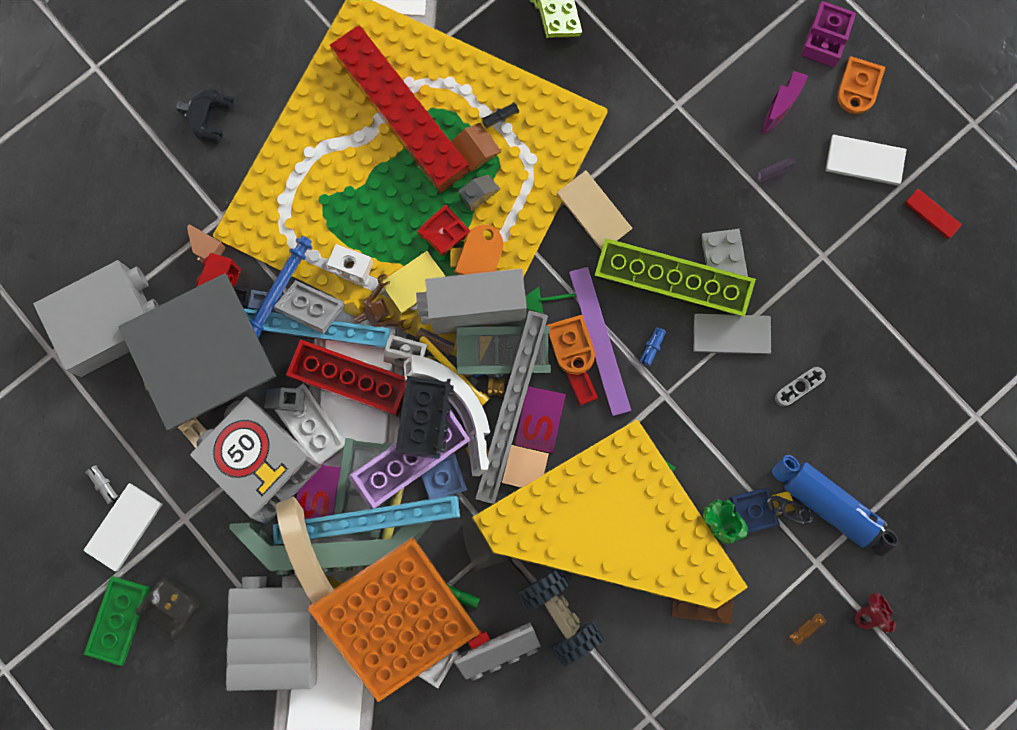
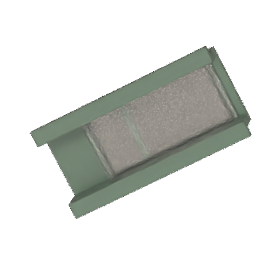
M524 326L457 327V374L511 373ZM545 326L532 373H551V365H549L548 334H550V326Z
M345 438L334 515L369 510V507L348 478V475L392 446L391 443L379 444ZM382 502L380 505H378V506L375 507V508H381V507H383L384 502ZM380 529L349 535L379 538Z

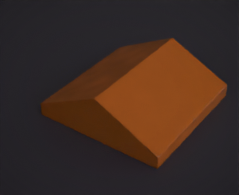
M481 123L465 128L451 141L469 164L470 172H473L501 153V150Z

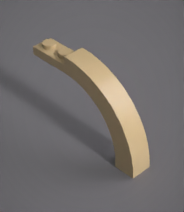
M293 496L276 504L277 518L289 559L304 591L313 604L334 589L327 580L314 553L305 524L303 508Z

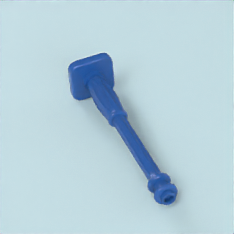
M305 236L296 238L297 245L295 249H289L291 253L289 259L254 318L249 320L258 338L264 329V322L300 261L306 260L304 254L307 250H312V241Z

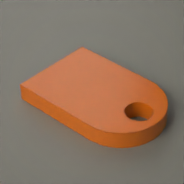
M850 56L838 90L837 98L840 106L851 114H862L868 111L876 100L885 67ZM850 101H857L859 107H853L850 104Z
M485 224L474 227L466 236L454 272L459 275L495 272L503 250V238L500 232L493 226ZM485 230L491 233V240H486L483 237Z
M583 315L546 325L550 326V334L548 335L560 368L566 373L573 375L588 371L594 363L595 351ZM581 360L584 365L581 368H576L573 366V362Z

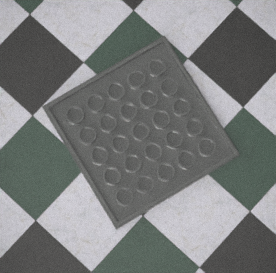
M226 273L118 326L167 431H171L277 377Z

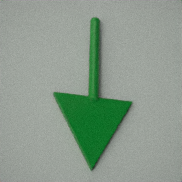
M538 287L525 296L526 307L528 310L544 314L542 302L576 297V293L541 298Z

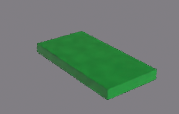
M115 576L110 577L84 655L119 666L124 665L150 587Z

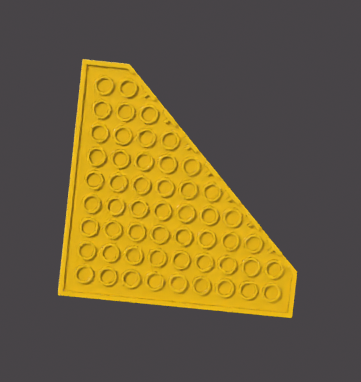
M638 419L472 517L492 552L513 557L514 559L541 564L553 569L588 576L600 581L623 585L624 587L678 599L679 601L705 606L710 609L718 608L748 588Z

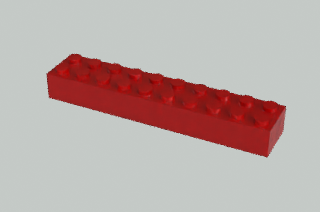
M360 24L329 45L333 56L439 194L469 173V164Z

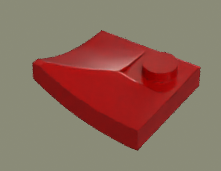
M447 205L437 211L417 230V234L433 246L441 256L464 240L470 232L467 226Z

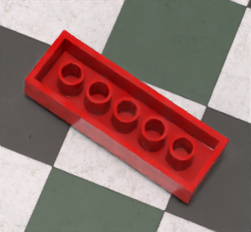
M300 339L286 376L292 380L398 417L404 400L405 376Z

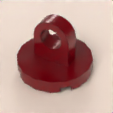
M880 593L871 594L869 596L870 605L862 607L856 612V624L862 629H871L879 626L886 634L894 632L896 623L894 620L891 621L890 616L893 615L889 603ZM868 615L871 621L864 622L860 616Z

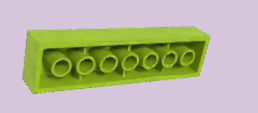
M605 238L595 273L597 277L739 316H745L756 280L751 277Z

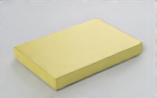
M426 251L382 282L390 281V284L385 285L383 288L403 314L417 305L416 292H426L425 279L446 276L428 251Z

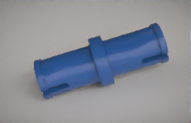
M655 327L650 341H647L646 349L639 360L642 364L651 366L656 353L660 351V344L666 335V331L662 328Z

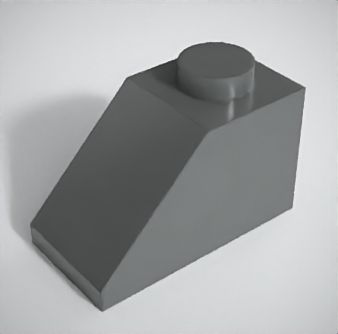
M489 175L473 179L458 191L459 198L472 212L497 193L500 188Z

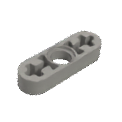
M813 367L783 387L775 395L776 403L785 407L795 402L825 380L824 370L820 367ZM813 373H818L820 375L818 376V380L814 379L810 383L807 380L813 376ZM797 382L804 383L805 390L803 392L796 390L795 384ZM790 391L793 393L787 398L788 402L781 400L782 394L785 395Z

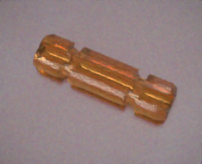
M817 613L813 620H809L798 629L799 632L791 635L792 641L796 645H800L804 638L807 639L819 629L818 626L826 623L824 616Z

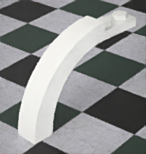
M411 355L403 363L405 381H407V376L447 381V378L451 379L450 385H454L453 396L448 397V401L454 406L461 417L466 434L470 438L468 447L472 476L482 475L488 470L489 466L484 437L490 433V429L481 403L464 380L452 370L434 360Z

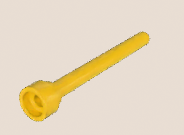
M425 336L420 337V343L427 344L426 349L442 365L457 374V369ZM457 374L471 388L482 406L490 399L486 393L479 392L462 374Z

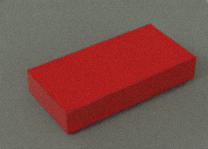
M583 363L574 367L581 368L583 367ZM587 372L578 375L566 373L580 406L598 399Z

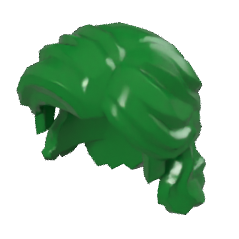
M716 499L709 504V507H705L703 513V520L715 538L721 543L733 544L735 541L746 537L748 527L744 519L737 512H733L735 505L729 500L723 502L720 499Z

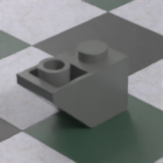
M292 388L266 389L264 409L303 412L305 392L301 389Z

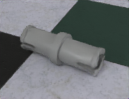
M97 465L91 467L95 475L90 469L85 472L94 483L95 490H99L107 504L113 502L110 496L114 500L119 498L110 486L109 479H105Z

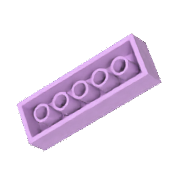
M450 412V415H446L445 422H449L448 433L443 434V441H446L445 453H441L440 459L397 454L396 442L348 475V478L369 509H374L470 441V438L452 412Z

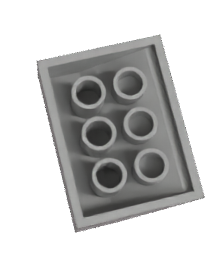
M530 622L491 639L474 649L458 654L454 661L465 679L471 678L473 681L482 677V672L490 670V672H494L501 668L500 664L508 661L511 664L520 660L519 656L526 653L529 656L538 652L537 648L540 647V643Z

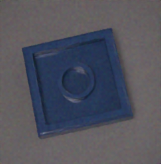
M769 487L730 497L731 503L735 505L734 513L737 512L744 519L748 527V533L780 525L777 514L774 513L773 501L771 502L772 511H768L766 507V501L771 496Z

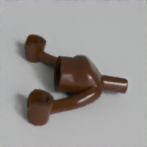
M387 274L379 275L377 279L378 286L363 302L364 313L354 317V322L359 324L368 320L375 327L391 326L399 327L402 331L409 330L411 326L403 327V322L408 319L380 321L390 316L389 310L383 298L372 301L378 296L385 285L390 284V281L383 283L382 278Z

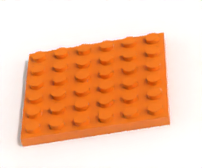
M413 537L308 607L309 612L378 702L480 633Z

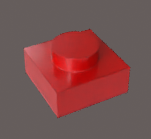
M479 630L480 633L468 641L471 649L490 640L487 631L482 633Z

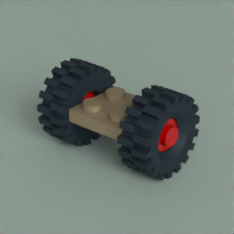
M554 569L517 595L528 612L545 603L546 608L565 636V638L552 647L553 653L562 667L585 656L600 645L605 638L594 621L580 627L577 615L571 613L567 607L569 604L566 598L559 594L570 583L560 569Z

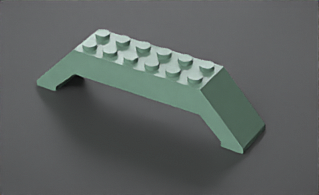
M434 521L402 526L391 539L315 543L311 545L323 572H334V568H337V571H353V567H357V570H364L413 537L417 542ZM230 524V530L269 571H277V575L294 574V568L285 545H274V540L261 529V524Z

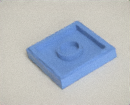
M455 453L450 454L421 475L429 500L449 497L467 490Z

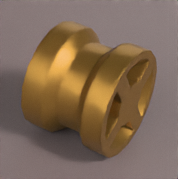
M489 377L488 396H504L505 378L496 380L493 377Z

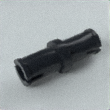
M513 102L502 109H495L494 113L482 117L481 120L484 127L488 129L518 114L519 109L516 103Z

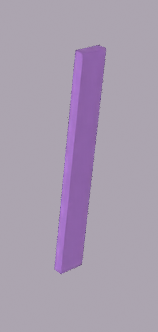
M585 267L571 271L569 274L581 314L594 347L595 361L612 417L630 412L629 401L589 269Z

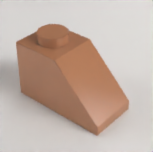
M190 224L187 226L192 252L197 256L196 260L203 264L210 252L221 256L226 247L220 241Z

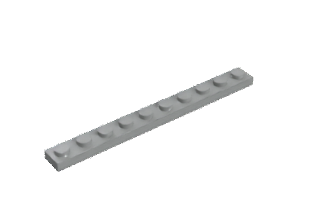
M528 311L488 451V470L481 476L475 497L477 500L495 504L548 315Z

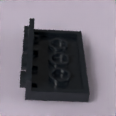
M407 376L396 445L397 454L440 459L441 453H445L446 441H443V434L448 433L449 422H445L446 415H450L451 403H448V397L453 396L454 385H450L451 379L447 378V381Z

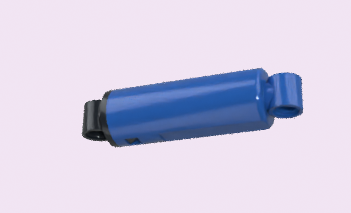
M785 455L772 468L774 477L781 482H786L784 489L863 550L871 548L878 556H885L898 545L899 540L895 533L886 529V521L807 462L799 464L794 457Z

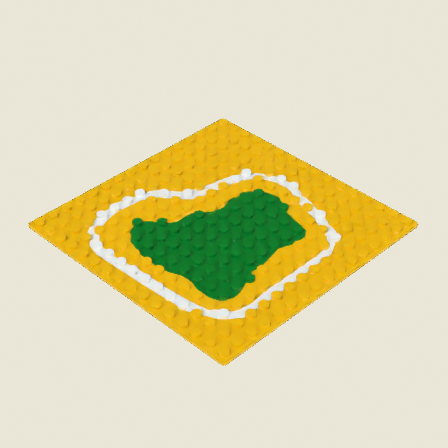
M346 0L213 233V237L281 271L291 255L289 249H295L297 245L296 238L305 236L312 241V250L306 251L304 254L306 260L300 261L292 277L341 301L357 298L363 307V302L378 286L377 279L379 275L387 274L382 278V281L426 251H428L446 277L459 275L454 272L455 268H451L450 250L441 256L433 246L417 234V230L429 218L447 205L470 231L474 227L483 224L496 228L503 238V250L495 271L522 269L524 277L562 203L557 192L574 180L608 111L596 103L373 0ZM360 24L450 141L465 128L478 123L483 125L481 118L494 113L495 109H502L515 102L519 109L518 114L505 119L503 123L499 122L486 129L501 150V153L473 172L469 170L467 175L439 194L333 56L329 45ZM489 175L500 190L471 212L459 198L458 191L473 179ZM487 230L483 232V237L486 240H491V233ZM465 239L453 248H463ZM336 244L372 258L374 263L365 283L362 281L356 283L349 280V277L346 275L337 276L331 273L327 264ZM348 262L345 268H352L354 262ZM382 288L378 296L372 301L383 298L387 305L390 316L381 319V321L408 319L403 322V327L411 326V328L404 332L418 339L425 336L436 348L457 357L456 333L435 335L431 324L422 325L417 305L402 314L385 289ZM480 336V362L493 336Z

